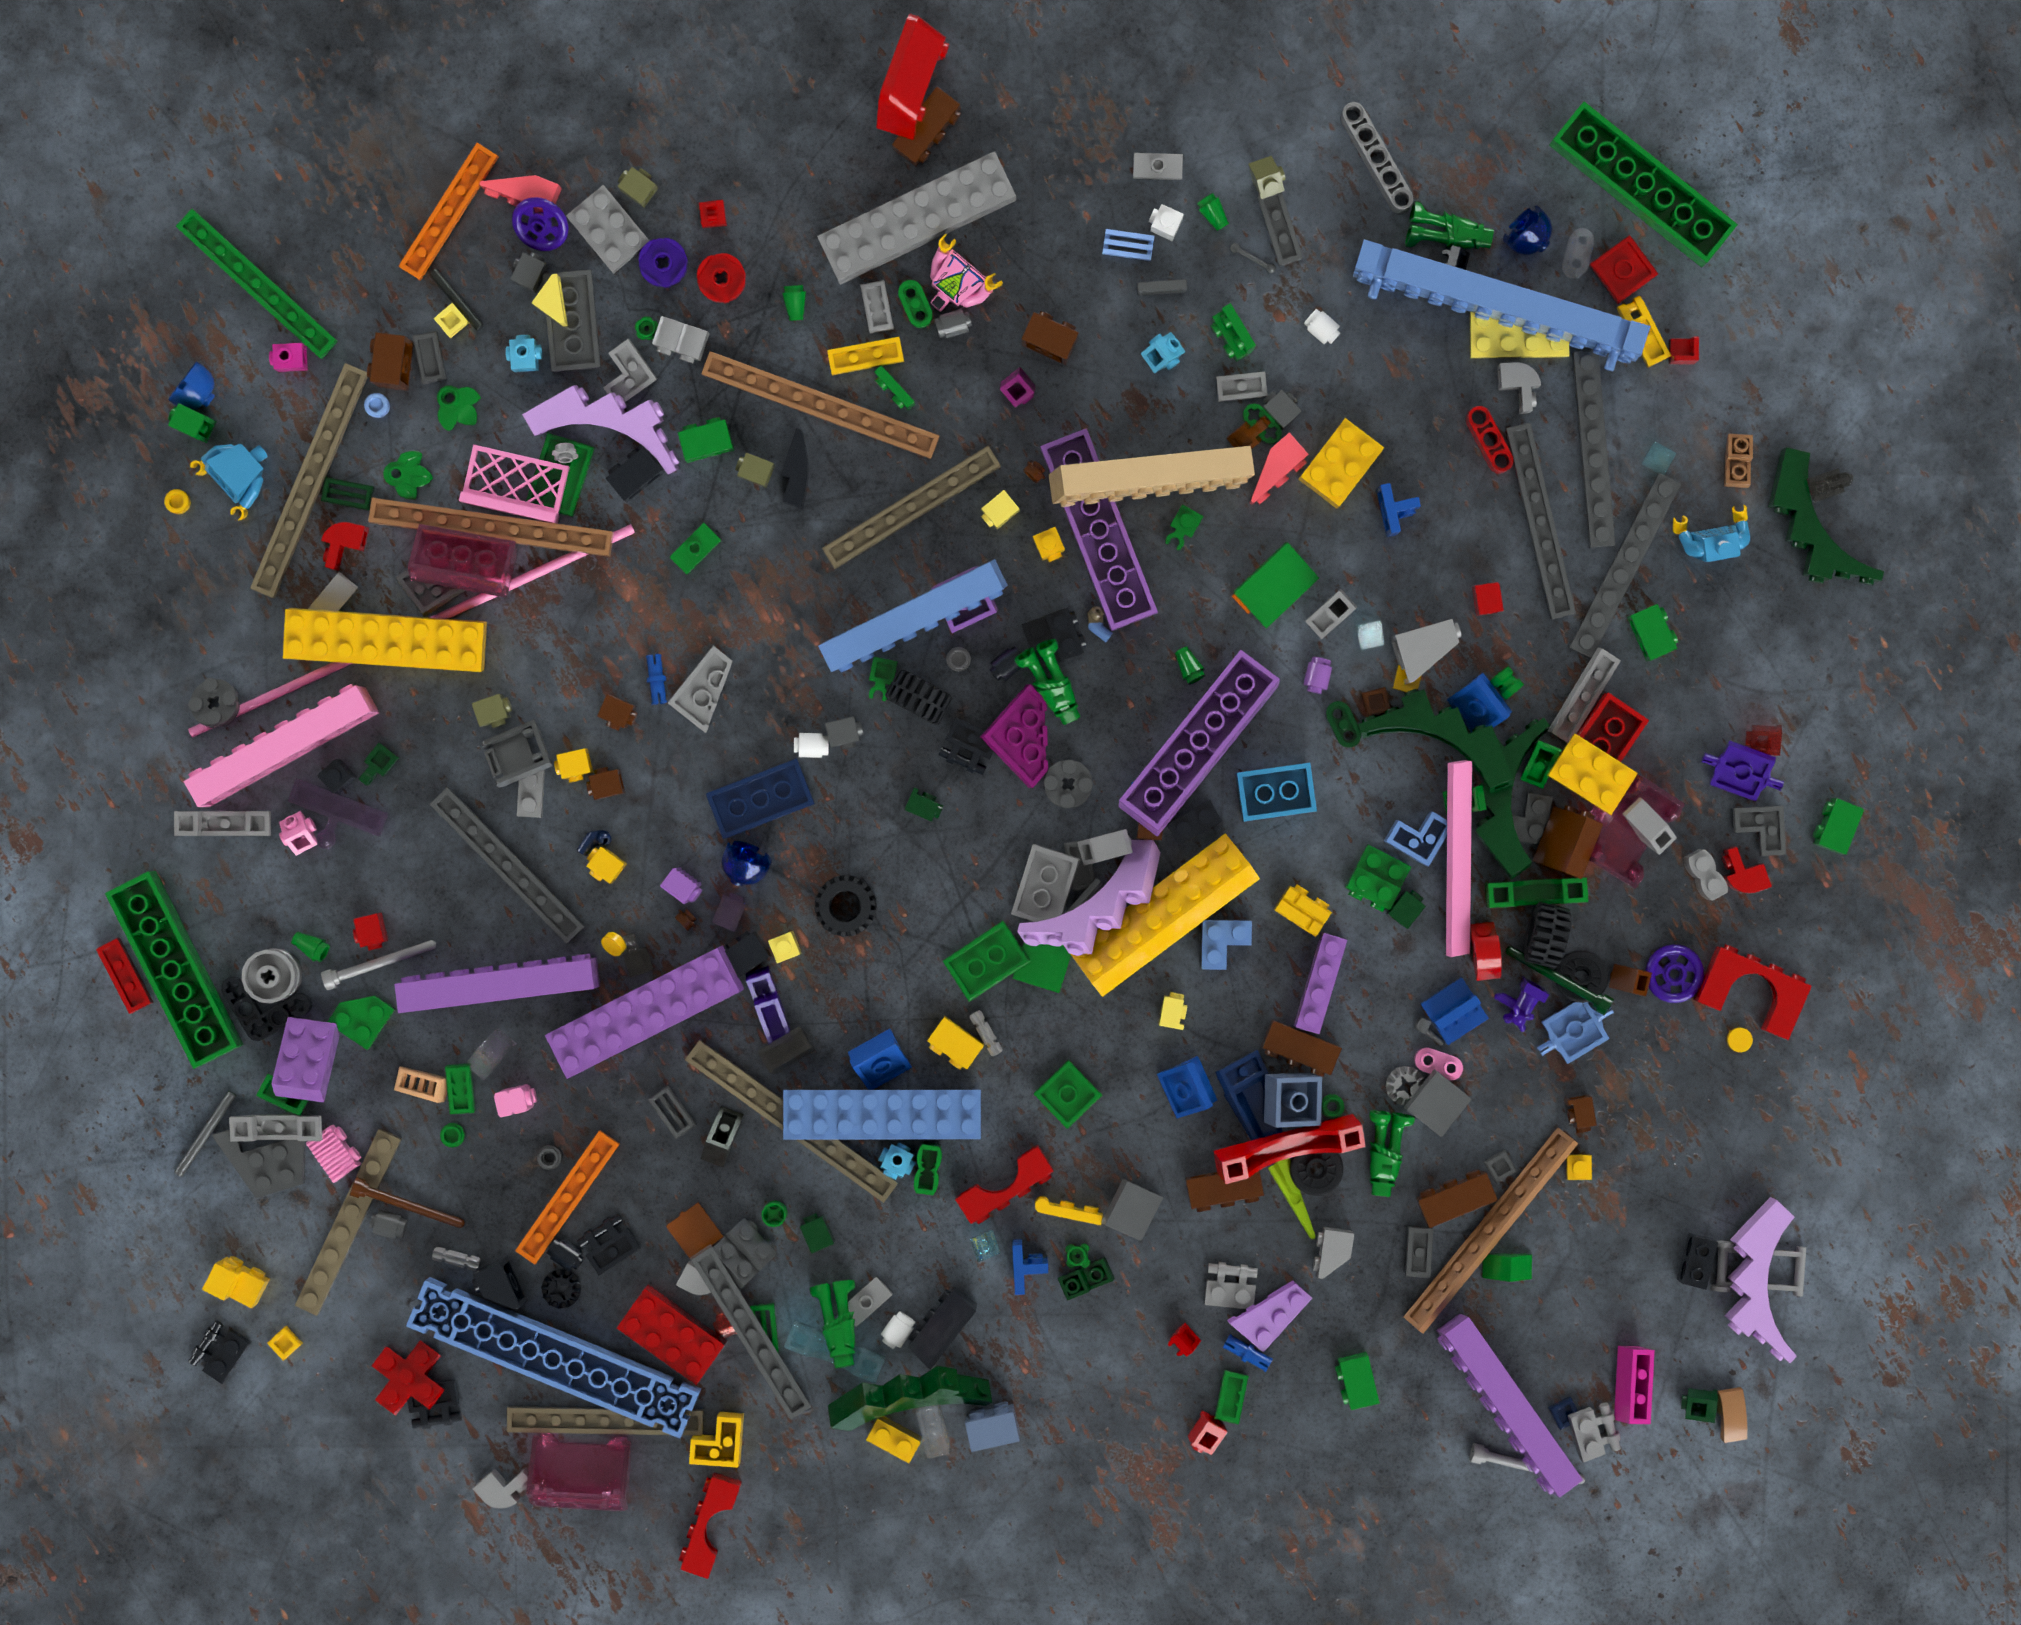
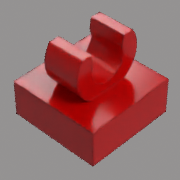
M724 200L699 202L702 228L727 226Z
M1184 1323L1172 1335L1168 1346L1170 1347L1172 1344H1175L1179 1348L1176 1355L1181 1356L1184 1354L1187 1357L1193 1353L1201 1340Z

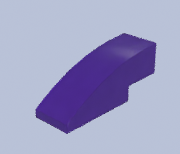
M769 966L745 973L746 982L754 1001V1007L769 1047L773 1048L793 1041L785 1011Z

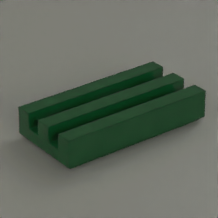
M325 477L321 501L370 511L372 494L375 487ZM331 483L367 490V493L364 495L329 488V485ZM332 493L365 500V504L329 498L327 495Z

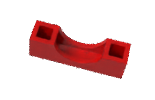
M1038 1144L1017 1157L1018 1173L1015 1180L1008 1187L1002 1190L991 1191L975 1184L955 1197L956 1202L970 1224L975 1221L977 1224L984 1222L990 1217L989 1212L996 1208L998 1211H1001L1011 1204L1009 1201L1016 1195L1021 1198L1031 1191L1030 1186L1036 1182L1041 1185L1052 1178L1051 1173L1054 1172V1169Z
M714 1472L712 1479L707 1477L702 1490L706 1493L704 1502L699 1500L694 1514L698 1516L696 1525L691 1523L686 1537L691 1539L688 1548H682L678 1560L683 1562L680 1570L706 1579L709 1578L718 1550L708 1539V1520L720 1511L733 1509L742 1481Z

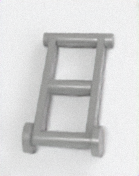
M1716 1240L1718 1242L1717 1247H1719L1716 1284L1711 1285V1290L1731 1292L1730 1286L1733 1283L1727 1281L1728 1253L1737 1252L1733 1249V1242ZM1796 1246V1251L1774 1249V1256L1796 1257L1794 1285L1768 1283L1767 1289L1793 1291V1296L1802 1297L1806 1247Z

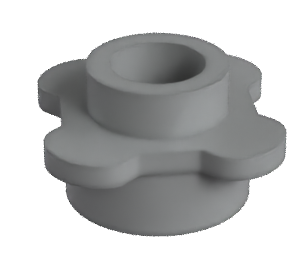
M571 443L557 444L555 450L552 451V455L555 456L554 460L560 463H570L578 458L576 449Z

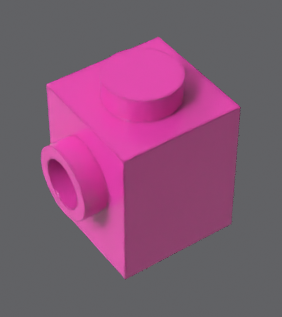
M303 343L272 344L273 351L269 352V361L273 369L278 372L308 370L306 345Z

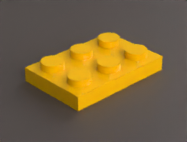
M1574 733L1547 776L1607 814L1612 815L1638 773Z

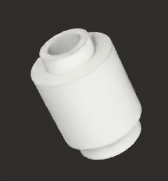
M1315 309L1304 322L1308 327L1307 330L1323 344L1327 341L1332 344L1340 335L1338 331L1340 325L1324 311L1320 312L1318 309Z
M799 733V738H794V752H799V757L822 758V755H828V736H823L822 733Z
M899 1311L897 1315H893L882 1331L881 1335L884 1337L882 1342L892 1349L896 1346L901 1348L913 1331L915 1321Z

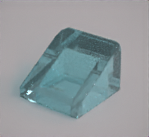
M1381 620L1355 626L1360 650L1384 645Z

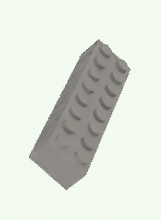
M994 151L817 237L841 285L942 237L944 234H948L1015 202L1016 194Z

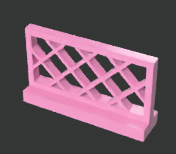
M473 444L463 492L460 493L459 501L464 504L558 524L560 518L559 511L570 467ZM478 451L488 453L493 462L480 468L476 462ZM493 455H498L500 457L495 460ZM505 458H511L516 467L504 474L498 462ZM516 460L524 461V462L519 465ZM529 463H533L537 466L540 473L528 480L521 468ZM495 465L501 477L489 483L483 472ZM540 465H541V466H546V467H548V468H546L545 470H542V468L540 467ZM553 468L562 470L560 481L552 485L545 474ZM519 470L526 482L513 489L507 477ZM480 474L487 486L479 491L470 489L472 479ZM543 476L549 487L537 494L531 482ZM505 480L511 491L503 496H499L494 491L493 486ZM528 485L534 497L526 502L521 501L516 492ZM557 486H559L558 492H556L554 489ZM490 489L492 494L486 493L485 491ZM551 490L556 497L554 508L544 506L540 499L541 496ZM513 494L516 499H512V498H508V497ZM537 500L540 505L534 504L532 502Z

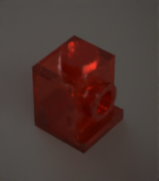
M1752 725L1751 731H1746L1745 746H1750V748L1768 755L1780 756L1782 725ZM1768 736L1764 741H1761L1758 737Z

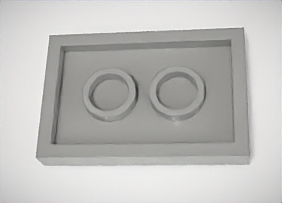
M604 185L566 215L613 274L635 257L643 246L649 242V239Z
M1033 844L1011 914L1033 922L1062 915L1080 859Z

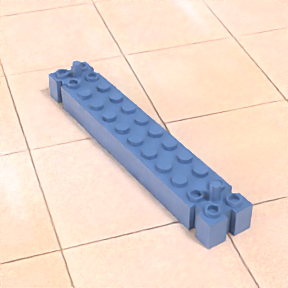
M1365 239L1353 274L1354 277H1357L1358 282L1370 285L1367 296L1371 299H1377L1380 288L1390 292H1394L1397 289L1403 291L1404 295L1409 298L1418 299L1419 296L1428 299L1427 302L1432 305L1442 306V303L1450 305L1453 311L1465 313L1466 311L1474 312L1476 318L1487 321L1491 317L1499 320L1498 324L1512 328L1514 324L1515 326L1522 327V331L1528 334L1536 335L1538 332L1545 334V338L1551 341L1560 342V339L1570 342L1569 345L1571 347L1583 349L1585 346L1593 349V353L1597 355L1607 356L1608 354L1604 367L1608 371H1614L1617 360L1628 364L1631 361L1636 362L1638 357L1642 355L1650 330L1649 325L1621 319L1622 317L1398 249H1390Z
M431 1277L424 1281L417 1298L423 1302L421 1305L418 1304L413 1308L406 1327L423 1334L430 1329L435 1331L433 1337L435 1339L652 1428L657 1422L664 1425L662 1432L679 1439L682 1437L690 1415L685 1414L686 1409L693 1410L702 1388L683 1381L681 1386L672 1383L674 1377L458 1288L452 1291V1293L446 1291L448 1284Z

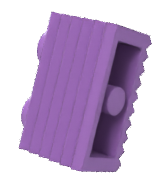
M681 867L673 868L660 885L661 888L683 904L689 901L691 903L695 902L703 891L700 888L701 882H698L697 879H694L693 876H690Z

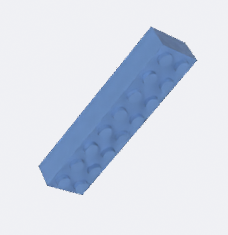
M783 1090V1140L981 1139V1090Z

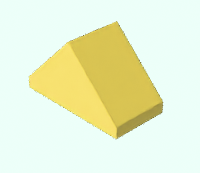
M552 274L532 301V304L563 327L568 326L561 279L557 274Z

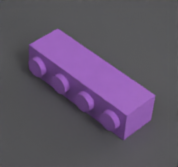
M1321 932L1294 1026L1296 1028L1320 1034L1347 939Z

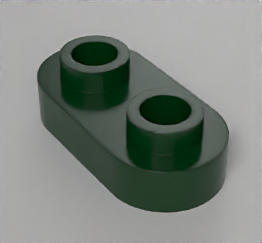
M1341 701L1331 703L1327 707L1325 715L1338 743L1345 748L1355 747L1361 740V731L1349 706ZM1335 709L1341 710L1342 716L1340 718L1334 717L1333 712ZM1346 731L1352 732L1353 737L1351 740L1344 738Z

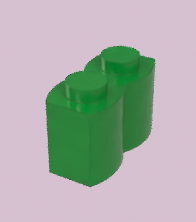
M923 1142L919 1148L917 1155L919 1168L914 1178V1189L918 1194L934 1195L939 1184L938 1168L942 1160V1147L939 1143Z

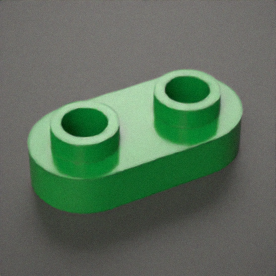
M907 280L899 287V298L910 323L916 328H925L933 319L932 310L921 285L917 281ZM908 290L916 292L912 298L907 297L906 293ZM918 312H923L925 314V318L923 320H918L916 318V314Z

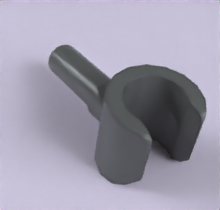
M1418 1017L1415 1028L1431 1037L1440 1046L1443 1045L1444 1041L1433 1031L1429 1030L1432 1022Z

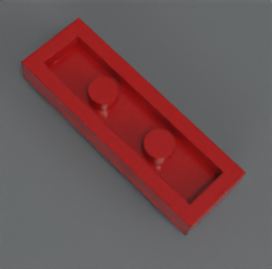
M116 938L96 949L129 1014L153 1003L120 938Z

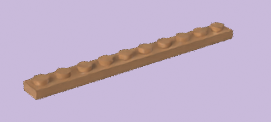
M711 351L701 373L708 378L928 459H932L940 438L939 435Z
M372 498L368 522L373 524L607 557L611 555L614 535L612 531L378 498Z
M1560 1128L1554 1131L1408 1310L1404 1318L1418 1331L1424 1334L1578 1145L1574 1139Z

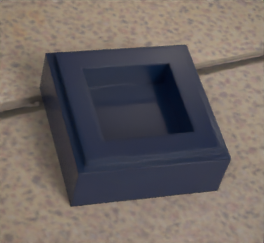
M1570 1396L1548 1407L1559 1430L1570 1426L1568 1415L1578 1411Z

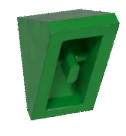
M1489 1253L1482 1261V1278L1507 1282L1532 1279V1254Z

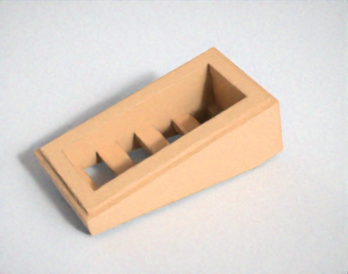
M400 1066L394 1090L440 1103L446 1100L447 1081L446 1077ZM407 1075H411L407 1088L405 1087ZM417 1077H419L420 1080H419L418 1088H417V1090H416V1089H415V1085H416ZM427 1080H429L428 1090L424 1092Z

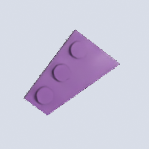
M1292 1280L1269 1294L1264 1301L1257 1305H1251L1246 1308V1312L1237 1317L1233 1316L1227 1321L1264 1352L1310 1302L1312 1297Z

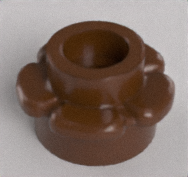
M1028 461L1027 466L1023 469L1024 473L1035 483H1038L1041 479L1044 480L1045 476L1043 473L1045 469L1037 461L1033 463Z
M679 909V913L675 916L676 920L687 931L692 927L695 928L694 922L697 919L687 909L684 912Z

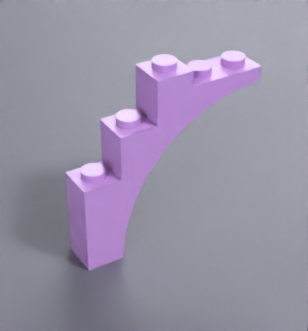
M574 385L522 414L534 436L571 424H592L609 427L628 435L642 444L657 458L667 474H672L680 469L677 465L680 463L674 450L670 451L665 443L668 441L665 433L661 428L657 429L656 425L664 421L662 418L664 412L659 403H654L653 400H648L625 412L624 409L627 406L620 395L616 396L615 392L588 405L589 397L582 387L579 389L577 385Z
M1131 840L1133 853L1125 855L1116 873L1099 892L1074 910L1039 922L1019 923L1017 932L1025 944L1031 946H1038L1039 944L1064 945L1068 953L1073 955L1092 954L1098 928L1102 930H1110L1111 928L1121 929L1126 903L1132 905L1150 903L1161 853L1154 840Z
M1770 1197L1730 1239L1736 1245L1733 1249L1745 1259L1727 1277L1733 1283L1730 1287L1742 1298L1728 1311L1725 1317L1730 1321L1728 1326L1736 1334L1739 1335L1742 1332L1748 1337L1752 1334L1762 1345L1766 1342L1772 1348L1769 1352L1779 1361L1784 1359L1791 1363L1797 1356L1785 1343L1775 1325L1769 1307L1767 1285L1769 1266L1774 1249L1782 1233L1794 1219V1216L1776 1199Z

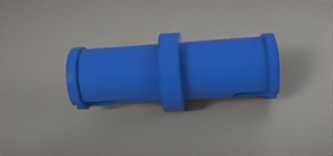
M655 654V664L653 655L646 656L649 675L646 679L647 683L650 684L652 705H658V694L660 704L667 703L664 685L666 676L663 675L661 654Z
M1231 1334L1223 1345L1224 1349L1241 1357V1361L1245 1363L1248 1361L1264 1372L1267 1371L1268 1366H1270L1273 1360L1272 1357L1256 1350L1253 1344L1250 1343L1248 1345Z

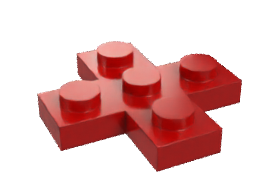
M421 1340L406 1359H403L386 1346L371 1365L389 1379V1382L375 1401L395 1416L410 1396L430 1410L445 1390L426 1376L441 1355Z

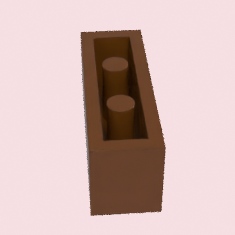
M939 87L934 89L923 104V107H926L923 121L917 122L914 140L898 136L892 144L893 150L915 167L919 163L924 164L931 155L930 148L934 143L938 145L946 135L944 130L949 124L954 125L961 116L959 112L961 110L960 104Z
M1273 1019L1261 1045L1262 1048L1266 1049L1264 1054L1276 1059L1280 1055L1288 1058L1287 1063L1301 1068L1302 1064L1311 1067L1310 1072L1324 1077L1325 1073L1328 1075L1332 1074L1342 1050L1340 1046Z
M1476 1169L1466 1173V1178L1457 1181L1454 1178L1444 1182L1443 1187L1434 1190V1188H1429L1420 1192L1421 1196L1416 1198L1426 1225L1432 1228L1498 1201L1487 1173Z
M1260 1171L1253 1174L1250 1178L1225 1184L1217 1172L1185 1178L1191 1209H1196L1197 1212L1211 1210L1212 1205L1218 1204L1221 1205V1208L1234 1206L1235 1201L1245 1200V1203L1259 1201V1197L1264 1196Z

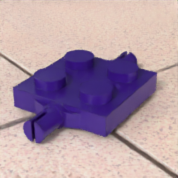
M1729 740L1724 752L1719 757L1707 754L1706 752L1702 756V763L1715 767L1710 779V785L1756 801L1760 792L1766 786L1781 791L1784 785V781L1771 777V770L1776 762V757Z

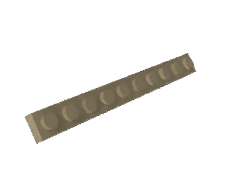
M344 364L250 589L271 598L276 597L368 378L367 372L349 364Z
M699 1040L685 1061L783 1130V1099L702 1040ZM797 1140L883 1203L898 1184V1181L884 1175V1171L841 1140Z

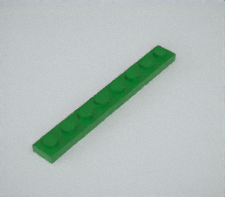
M191 209L176 225L185 236L320 359H323L338 342L194 209Z

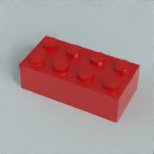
M1608 692L1602 695L1577 732V735L1621 762L1649 720Z
M649 1284L644 1288L616 1328L695 1385L698 1384L727 1342L722 1336Z

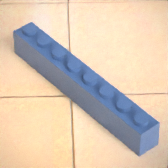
M994 559L823 642L818 647L830 671L833 672L839 669L840 673L853 667L852 662L858 659L864 662L874 657V651L881 649L882 652H885L895 647L894 642L901 638L906 642L916 637V631L922 628L925 631H929L939 625L937 621L943 618L949 621L959 616V610L965 607L970 611L982 605L980 600L986 597L993 600L1003 595L1002 590L1008 585Z

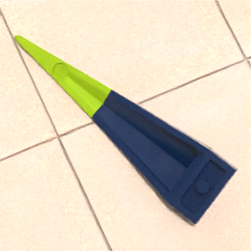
M1258 1050L1215 1072L1225 1092L1224 1097L1251 1141L1283 1132L1281 1127L1276 1128L1264 1123L1265 1074L1269 1073ZM1290 1158L1267 1166L1311 1239H1315L1316 1235L1301 1192L1293 1183L1290 1175Z

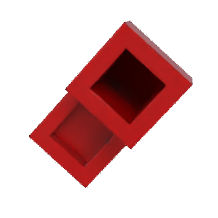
M340 522L329 527L321 541L330 544V547L325 549L323 555V562H326L325 567L339 571L345 547L364 552L369 528L349 522Z
M1737 847L1723 850L1725 854L1722 856L1726 870L1730 869L1731 873L1724 875L1723 878L1731 889L1744 893H1756L1772 887L1764 864L1758 863L1744 868Z
M1494 922L1470 924L1476 980L1501 978V949Z

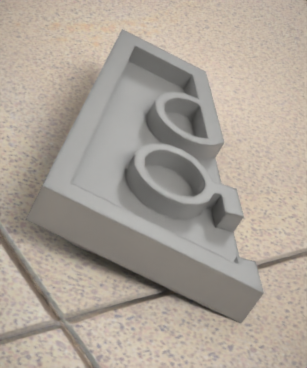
M713 645L667 703L706 733L733 661Z

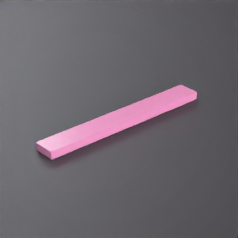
M1469 760L1448 763L1446 956L1449 957L1470 954L1472 761Z

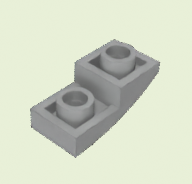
M338 572L308 609L339 611L358 587Z

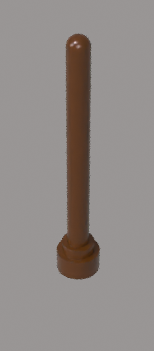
M359 1177L355 1178L349 1194L356 1198L368 1196L457 1228H462L465 1225L464 1220L372 1188L365 1182V1179Z

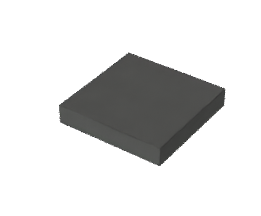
M1434 1069L1404 1108L1442 1137L1472 1099Z
M1123 1179L1101 1223L1142 1241L1164 1197Z

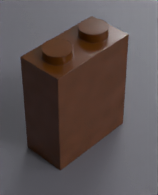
M1565 805L1564 809L1554 806L1533 861L1550 869L1582 879L1603 824L1595 821L1596 816L1591 813L1581 811V814H1578L1579 810Z

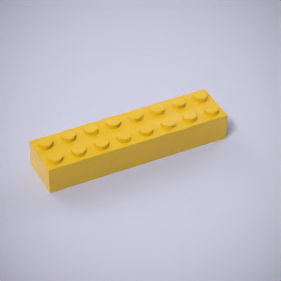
M288 608L285 609L283 659L482 672L485 667L487 621Z
M1225 833L1154 886L1150 903L1130 904L1126 907L1121 929L1111 928L1110 930H1102L1098 928L1092 954H1082L1079 956L1071 954V956L1103 997L1260 878Z

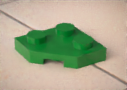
M375 995L339 1003L327 1022L336 1023L339 1032L366 1050H369L396 1009Z

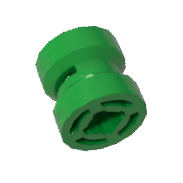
M1509 666L1505 667L1490 680L1494 687L1500 688L1501 695L1505 700L1524 685L1520 679L1513 676V670Z
M770 1201L762 1210L763 1222L769 1227L780 1226L787 1217V1207L781 1201Z

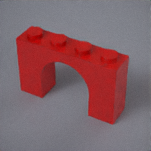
M1727 944L1724 945V948L1716 946L1705 971L1702 986L1693 1000L1721 1011L1732 984L1743 975L1758 974L1768 982L1772 991V1003L1761 1029L1789 1040L1812 987L1805 983L1806 978L1794 973L1791 977L1783 974V968L1771 963L1769 967L1760 964L1762 959L1747 954L1746 958L1738 955L1739 950Z

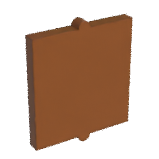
M699 1202L687 1211H681L680 1216L666 1225L689 1259L705 1247L713 1245L724 1237Z

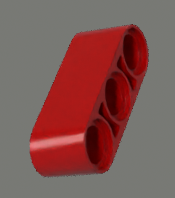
M1483 406L1472 408L1467 413L1465 421L1492 472L1498 474L1506 472L1513 465V456L1487 408ZM1474 412H1479L1483 415V424L1473 422L1472 414ZM1485 434H1491L1495 437L1494 446H1488L1484 443L1483 437ZM1501 455L1505 457L1507 461L1506 467L1500 468L1495 464L1496 456Z

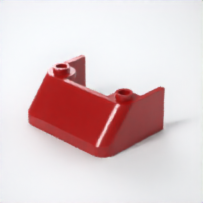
M909 13L880 91L876 125L878 129L911 140L915 138L917 122L923 121L926 107H923V99L936 63L946 57L949 49L946 37L917 15Z

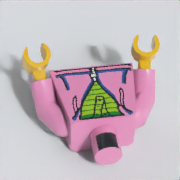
M944 234L939 240V247L932 259L930 278L932 280V287L938 293L930 303L940 312L949 302L957 308L961 306L968 308L983 303L994 289L1002 286L1003 282L999 281L997 284H994L992 278L996 273L985 277L953 249L949 252L956 244V240L953 239L949 245L945 242L947 234Z

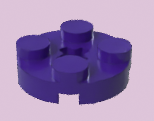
M659 238L650 240L640 251V272L644 279L653 286L670 288L679 283L687 272L688 259L682 246L673 239ZM659 257L661 259L669 258L667 261L669 266L667 268H658L659 263L657 259Z

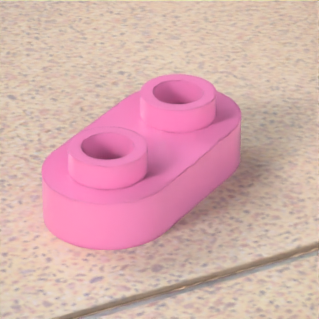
M1429 1047L1421 1048L1415 1054V1065L1423 1072L1431 1074L1435 1069L1450 1081L1458 1079L1463 1072L1462 1062L1455 1056ZM1425 1056H1431L1432 1062L1429 1065L1423 1062ZM1449 1064H1454L1455 1070L1452 1073L1447 1072Z

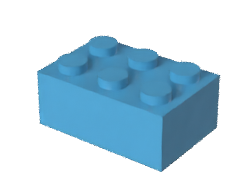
M1310 763L1235 773L1242 822L1317 811Z

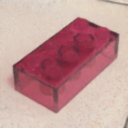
M419 524L408 563L410 580L507 598L518 556L516 541Z

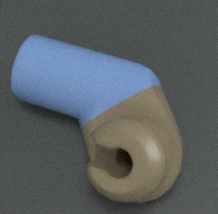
M1094 606L1087 615L1088 629L1106 643L1113 633L1103 626V609L1099 606Z

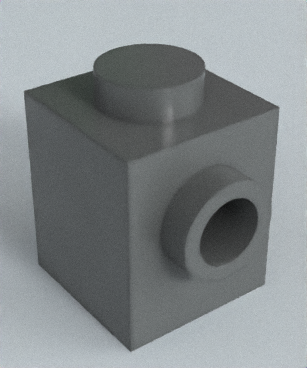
M531 252L530 256L522 253L521 258L517 257L513 263L512 270L514 272L511 280L536 293L543 280L542 274H546L548 269L547 264L543 262L545 258Z
M1281 390L1278 394L1273 391L1263 400L1266 403L1263 408L1277 422L1281 430L1288 426L1302 412L1296 405L1297 399L1289 391L1285 393Z
M855 717L825 723L832 748L841 746L842 750L856 747L855 742L861 741L860 735H864L861 721H856Z

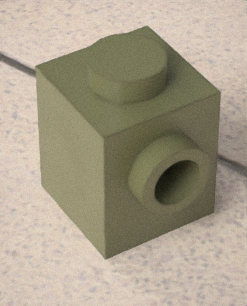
M1272 156L1248 164L1253 184L1261 199L1284 191L1282 181L1286 180L1283 168L1282 166L1277 167Z
M631 167L629 171L625 170L618 179L620 184L617 187L620 191L643 208H645L658 190L657 185L650 180L652 176L642 168L637 171Z
M746 453L744 457L740 456L735 470L739 471L737 474L739 478L767 488L775 464Z
M497 694L471 703L479 727L491 725L492 728H496L506 724L505 719L511 718L509 712L512 711V706L508 697L504 698L503 694Z

